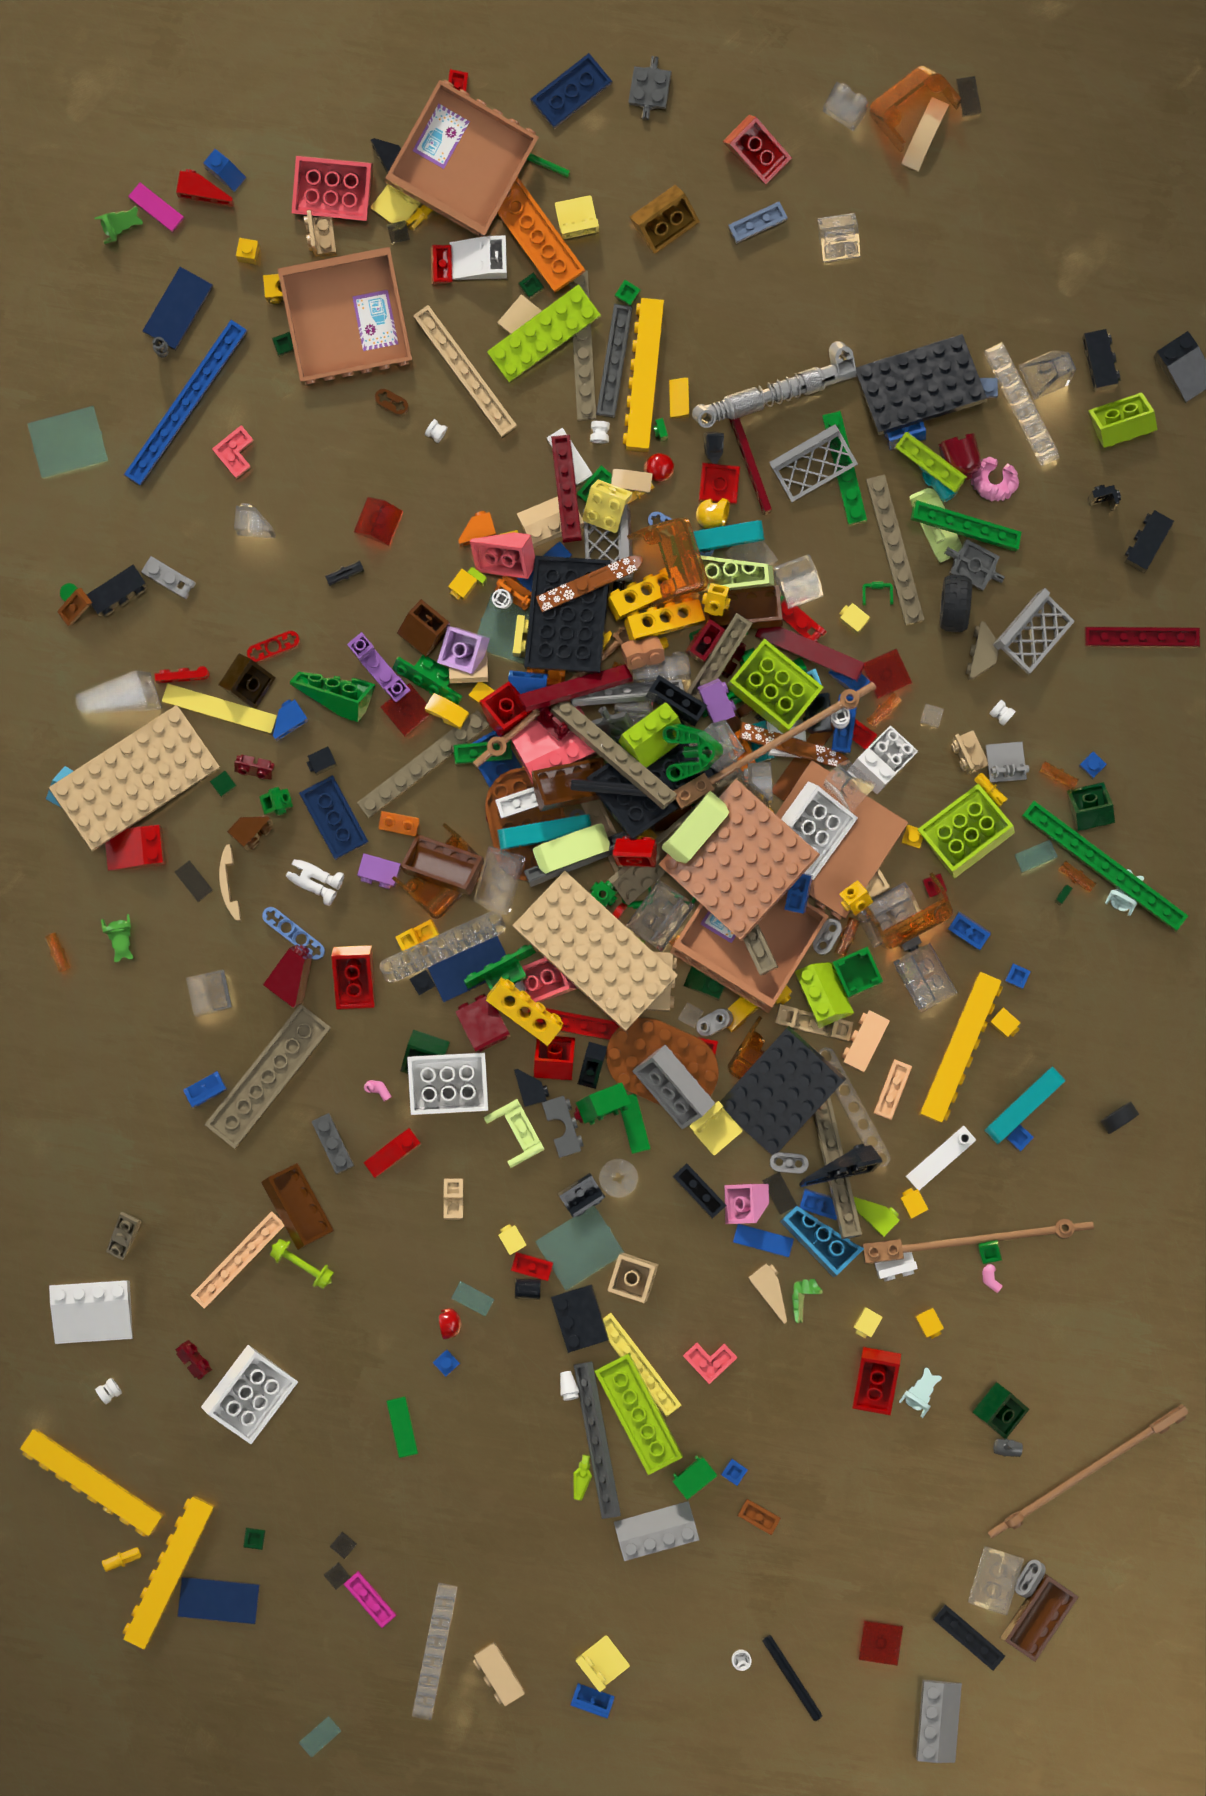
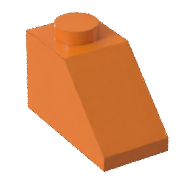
M480 511L471 517L458 540L460 547L470 545L471 539L496 535L490 512Z

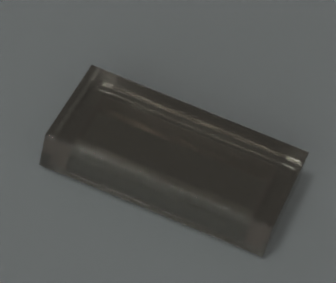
M975 76L956 79L962 117L981 114Z
M190 860L175 871L197 902H200L213 892V889Z
M780 1172L762 1180L763 1184H769V1195L780 1215L797 1206Z

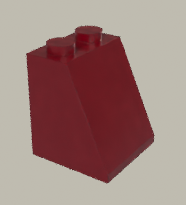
M303 945L290 947L263 984V986L293 1008L304 1001L312 955L309 954L310 950Z
M485 993L474 998L475 1002L471 1004L466 1002L458 1006V1010L455 1011L476 1053H480L511 1037L497 1008L486 1001L487 996Z

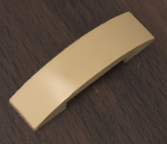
M931 98L901 165L919 172L949 104L936 98Z
M227 844L220 861V888L229 912L237 922H242L239 902H231L227 866L234 865L232 846Z
M779 1004L775 1021L779 1025L790 1026L797 1030L845 1041L850 1040L853 1022L840 1019L818 1028L811 1012Z

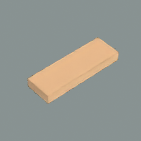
M894 1059L874 1114L892 1120L912 1066Z

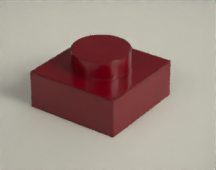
M941 873L922 880L929 898L947 892Z

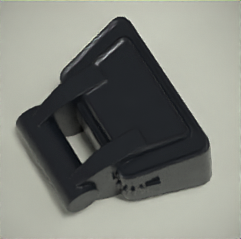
M704 432L705 455L710 463L717 464L723 454L724 433Z

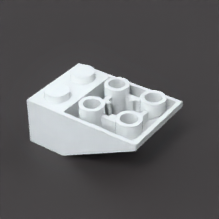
M506 235L484 236L449 242L452 256V280L507 278Z
M890 725L856 759L849 769L873 792L878 794L912 759L918 750Z

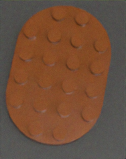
M516 768L500 775L491 785L486 797L485 811L494 852L499 864L512 877L528 882L524 871L538 865L533 848L543 843L501 850L497 830L566 817L563 807L540 812L537 806L501 818L496 799L533 787L525 768Z
M649 1017L637 1018L626 1031L619 1027L613 1033L606 1052L607 1066L613 1079L617 1083L622 1082L626 1090L661 1105L633 1073V1070L655 1051L666 1045L693 1078L697 1080L709 1096L713 1093L718 1081V1063L712 1049L700 1038L661 1020Z

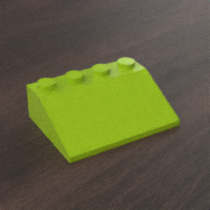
M766 639L759 644L727 684V688L783 734L791 729L824 688Z
M979 784L918 828L921 836L954 879L1015 833L1014 825Z

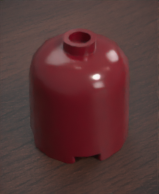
M974 433L966 434L964 439L958 440V437H954L938 444L942 458L967 476L965 480L973 478L972 474L980 469L981 458Z

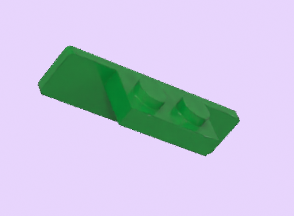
M422 655L415 666L401 657H397L392 669L399 675L425 689L431 695L435 693L457 705L460 704L462 695L448 687L450 684L449 669L428 656Z
M531 944L523 945L517 952L504 955L500 961L486 965L478 973L473 972L469 974L463 981L468 989L485 980L491 990L501 977L516 984L527 978L519 962L536 952Z

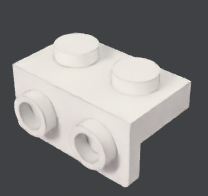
M912 1252L903 1253L904 1259L875 1263L878 1278H884L885 1282L896 1279V1274L902 1273L903 1277L914 1274L913 1270L918 1268Z

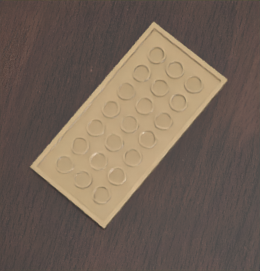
M175 705L50 786L49 790L90 850L93 851L218 770L220 766L180 708Z
M566 871L512 925L523 938L624 1031L637 1020L678 976Z

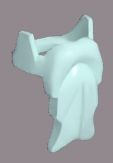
M1136 876L1141 881L1144 880L1143 876ZM1119 889L1111 890L1105 904H1108L1111 900V905L1120 911H1127L1129 909L1128 916H1131L1137 905L1135 900Z
M926 1367L922 1378L917 1380L914 1387L912 1386L908 1391L906 1390L899 1403L905 1399L906 1403L913 1409H923L921 1414L923 1418L931 1407L928 1405V1402L930 1400L929 1396L933 1392V1387L942 1377L931 1375L930 1370Z

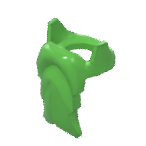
M137 206L126 212H111L94 218L101 219L104 233L110 236L103 240L104 244L117 241V235L122 230L130 228L131 225L143 224L142 219L137 216Z
M127 914V921H113L109 923L108 927L105 920L101 919L102 931L108 934L109 940L112 941V948L115 949L114 962H119L124 957L133 959L129 948L131 945L129 939L131 936L129 914Z
M803 1279V1282L797 1281L794 1284L792 1301L796 1323H803L804 1295L823 1294V1290L818 1286L815 1279Z

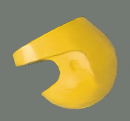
M722 498L718 503H713L712 499L703 501L696 511V519L700 526L705 529L726 526L730 510L729 500Z

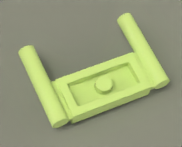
M518 1099L483 1117L488 1124L504 1115L524 1152L507 1161L510 1168L545 1150Z

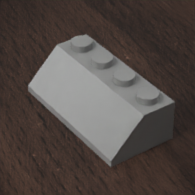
M666 1045L655 1051L633 1070V1073L681 1129L701 1118L715 1104L709 1094L704 1091L697 1080L693 1078Z
M689 1501L614 1522L624 1561L699 1540Z
M922 1680L916 1752L917 1761L955 1763L962 1683Z

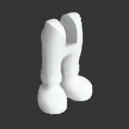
M294 859L292 865L303 871L300 876L288 871L286 877L295 885L318 896L321 895L323 903L330 906L337 892L316 883L310 878H315L339 890L345 875L338 872L331 876L330 873L324 872L313 864Z

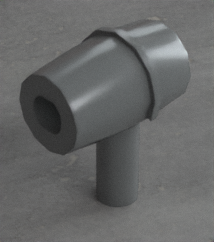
M1006 1438L996 1439L993 1450L995 1454L1003 1455L1004 1457H1020L1023 1445Z

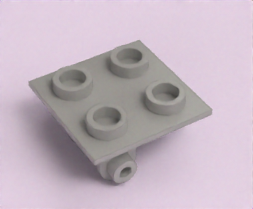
M1023 742L985 745L990 783L1027 780L1026 773H1029V765H1025Z

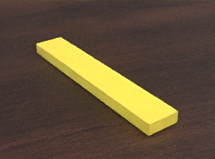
M168 683L162 702L166 704L177 705L183 709L272 734L277 715Z
M610 1313L604 1317L603 1321L609 1337V1343L620 1357L630 1353L655 1403L664 1415L668 1417L682 1405L613 1314Z

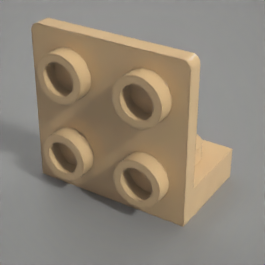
M307 210L304 222L307 233H310L306 235L309 251H313L314 257L337 254L332 217L321 216L313 218L311 210Z
M974 730L961 736L959 734L954 736L951 747L953 752L960 757L961 761H959L963 772L966 771L969 775L988 766L987 758Z

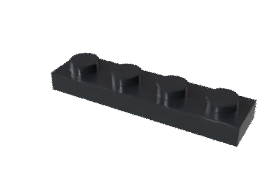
M946 1604L933 1618L935 1622L992 1671L1005 1658L1001 1651Z

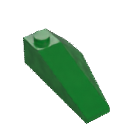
M298 672L290 680V685L340 717L356 722L366 713L375 689V684L357 678L347 681L340 680V676L323 678L321 674Z

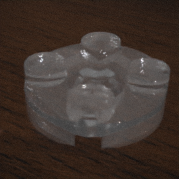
M614 1159L604 1165L599 1175V1181L602 1189L608 1195L622 1198L628 1196L635 1189L638 1182V1174L635 1167L628 1161ZM616 1173H619L620 1176H624V1179L621 1180V1184H618L617 1181H613V1178L616 1177Z

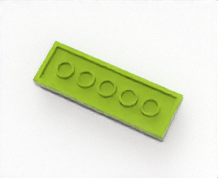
M578 284L489 349L487 353L510 383L598 319L601 314Z
M630 1353L595 1370L647 1474L650 1475L683 1458Z

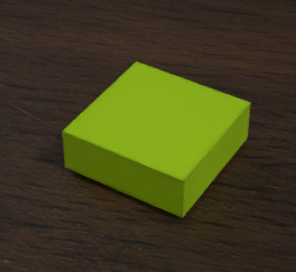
M471 567L467 573L476 578L480 585L484 586L487 582V577L474 567Z

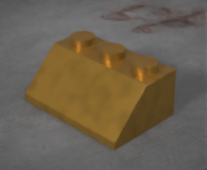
M676 185L630 216L637 232L653 253H656L700 222L686 194Z

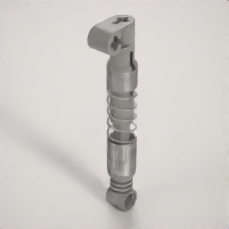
M836 341L829 348L831 365L822 368L813 367L799 372L798 375L795 373V377L788 378L786 376V380L782 381L777 379V382L773 384L768 382V389L762 390L759 385L758 389L752 387L745 391L727 395L723 400L709 405L699 404L693 409L692 417L700 426L709 428L716 421L724 420L725 418L735 419L763 410L765 404L768 407H772L774 401L777 404H781L783 400L790 401L792 397L799 398L801 394L809 395L824 390L826 386L857 376L853 352L843 342ZM707 413L706 417L701 419L702 415Z

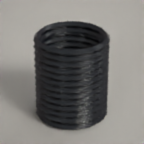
M515 1279V1299L540 1300V1279Z

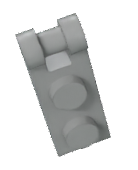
M150 556L141 571L145 576L184 599L188 598V592L196 585L191 579ZM180 582L185 584L182 589L178 588Z

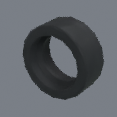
M1128 1102L1101 1120V1123L1108 1134H1111L1133 1120L1139 1113L1132 1102Z

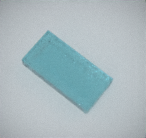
M1051 840L1014 855L1022 872L1058 857Z
M461 1281L452 1296V1299L484 1316L487 1315L495 1300Z
M328 1716L306 1735L299 1744L312 1758L338 1735L341 1729Z

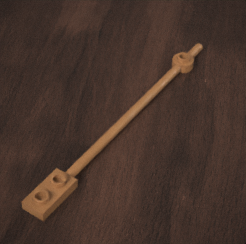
M642 620L645 627H650L649 621ZM625 625L612 635L615 641L603 650L602 661L617 648L621 647L623 643L629 641ZM578 672L569 680L586 676L588 673ZM539 709L533 710L503 737L491 738L487 743V750L472 762L475 767L481 766L491 756H501L506 751V743L540 715ZM498 744L500 749L494 750L493 745Z
M871 682L857 691L852 689L843 691L839 702L709 778L703 773L676 789L674 792L677 794L675 799L677 804L683 810L705 797L709 791H715L713 784L838 710L842 708L848 710L856 708L860 697L876 689L875 684ZM847 696H852V697H853V700H852V701H848V700L846 699V697H847Z
M1061 1219L1052 1227L902 1245L901 1239L866 1243L862 1244V1248H864V1262L869 1264L904 1259L903 1253L979 1244L995 1240L1003 1241L1056 1234L1061 1239H1067L1075 1231L1094 1229L1093 1221L1073 1224L1068 1219ZM1062 1225H1066L1068 1227L1067 1232H1064L1062 1230Z
M1182 1404L1150 1424L1149 1428L1023 1510L1013 1513L1003 1523L988 1532L989 1536L992 1539L1008 1528L1017 1529L1023 1524L1022 1521L1026 1516L1152 1434H1163L1170 1429L1169 1426L1174 1422L1176 1424L1182 1422L1186 1418L1185 1415L1189 1413L1186 1407Z

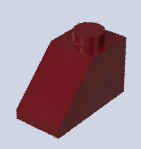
M709 619L693 638L685 653L700 663L705 662L725 629Z

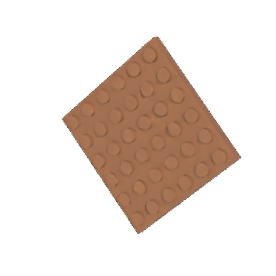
M735 779L719 797L726 804L729 814L694 856L685 864L674 860L667 854L659 865L734 935L743 941L820 854L741 782Z

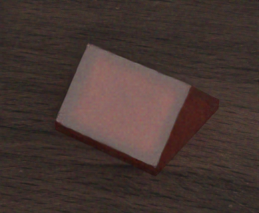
M368 497L354 533L389 546L403 510L385 500Z

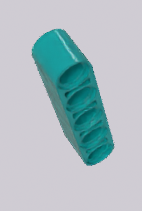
M761 520L670 536L673 556L765 540Z
M587 814L497 830L500 849L503 850L549 842L592 825L590 815Z
M1052 1066L984 1131L998 1145L1066 1080Z

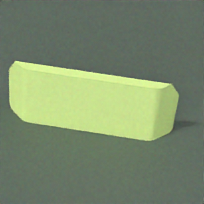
M926 488L909 497L912 507L914 502L918 500L945 509L940 497L933 488ZM920 523L939 562L952 558L944 554L947 547L957 552L961 549L962 544L956 533Z
M709 791L674 834L663 844L662 849L674 860L686 864L727 817L729 810L726 804L713 792Z
M601 823L538 845L533 848V853L539 869L546 874L609 851L610 841L604 825Z

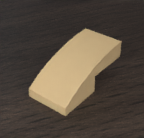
M613 469L611 484L628 491L649 493L653 473Z
M444 1179V1220H463V1179Z

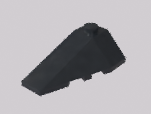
M864 1144L854 1146V1149L804 1178L799 1185L804 1187L870 1173L883 1161L872 1145L865 1146Z

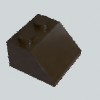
M239 653L218 685L234 697L256 709L276 677L252 659Z

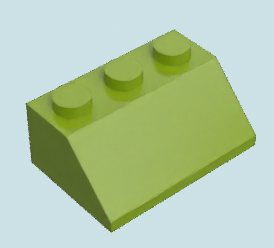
M1142 392L1088 410L1097 437L1104 448L1158 430L1155 411Z
M665 702L625 731L618 742L631 756L647 768L680 744L666 742L663 738V730L668 726L681 724L676 713ZM673 730L674 737H676L675 730Z
M831 962L811 964L795 971L796 980L818 1028L854 1014Z

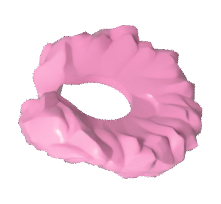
M987 457L982 460L978 472L972 475L971 485H973L974 490H977L981 497L991 502L994 500L1004 501L1005 498L1009 499L1019 486L1017 471L1008 463L1003 468V481L1000 484L994 485L990 483L988 475L997 467L998 461L992 457Z

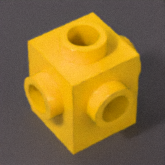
M711 583L708 592L704 593L702 604H705L704 612L714 616H722L724 610H728L731 599L728 598L729 587Z
M858 880L839 894L843 900L841 902L843 908L847 912L850 910L855 916L873 903L868 891Z

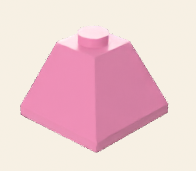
M769 1184L724 1185L725 1204L727 1205L725 1207V1224L757 1223L769 1204Z

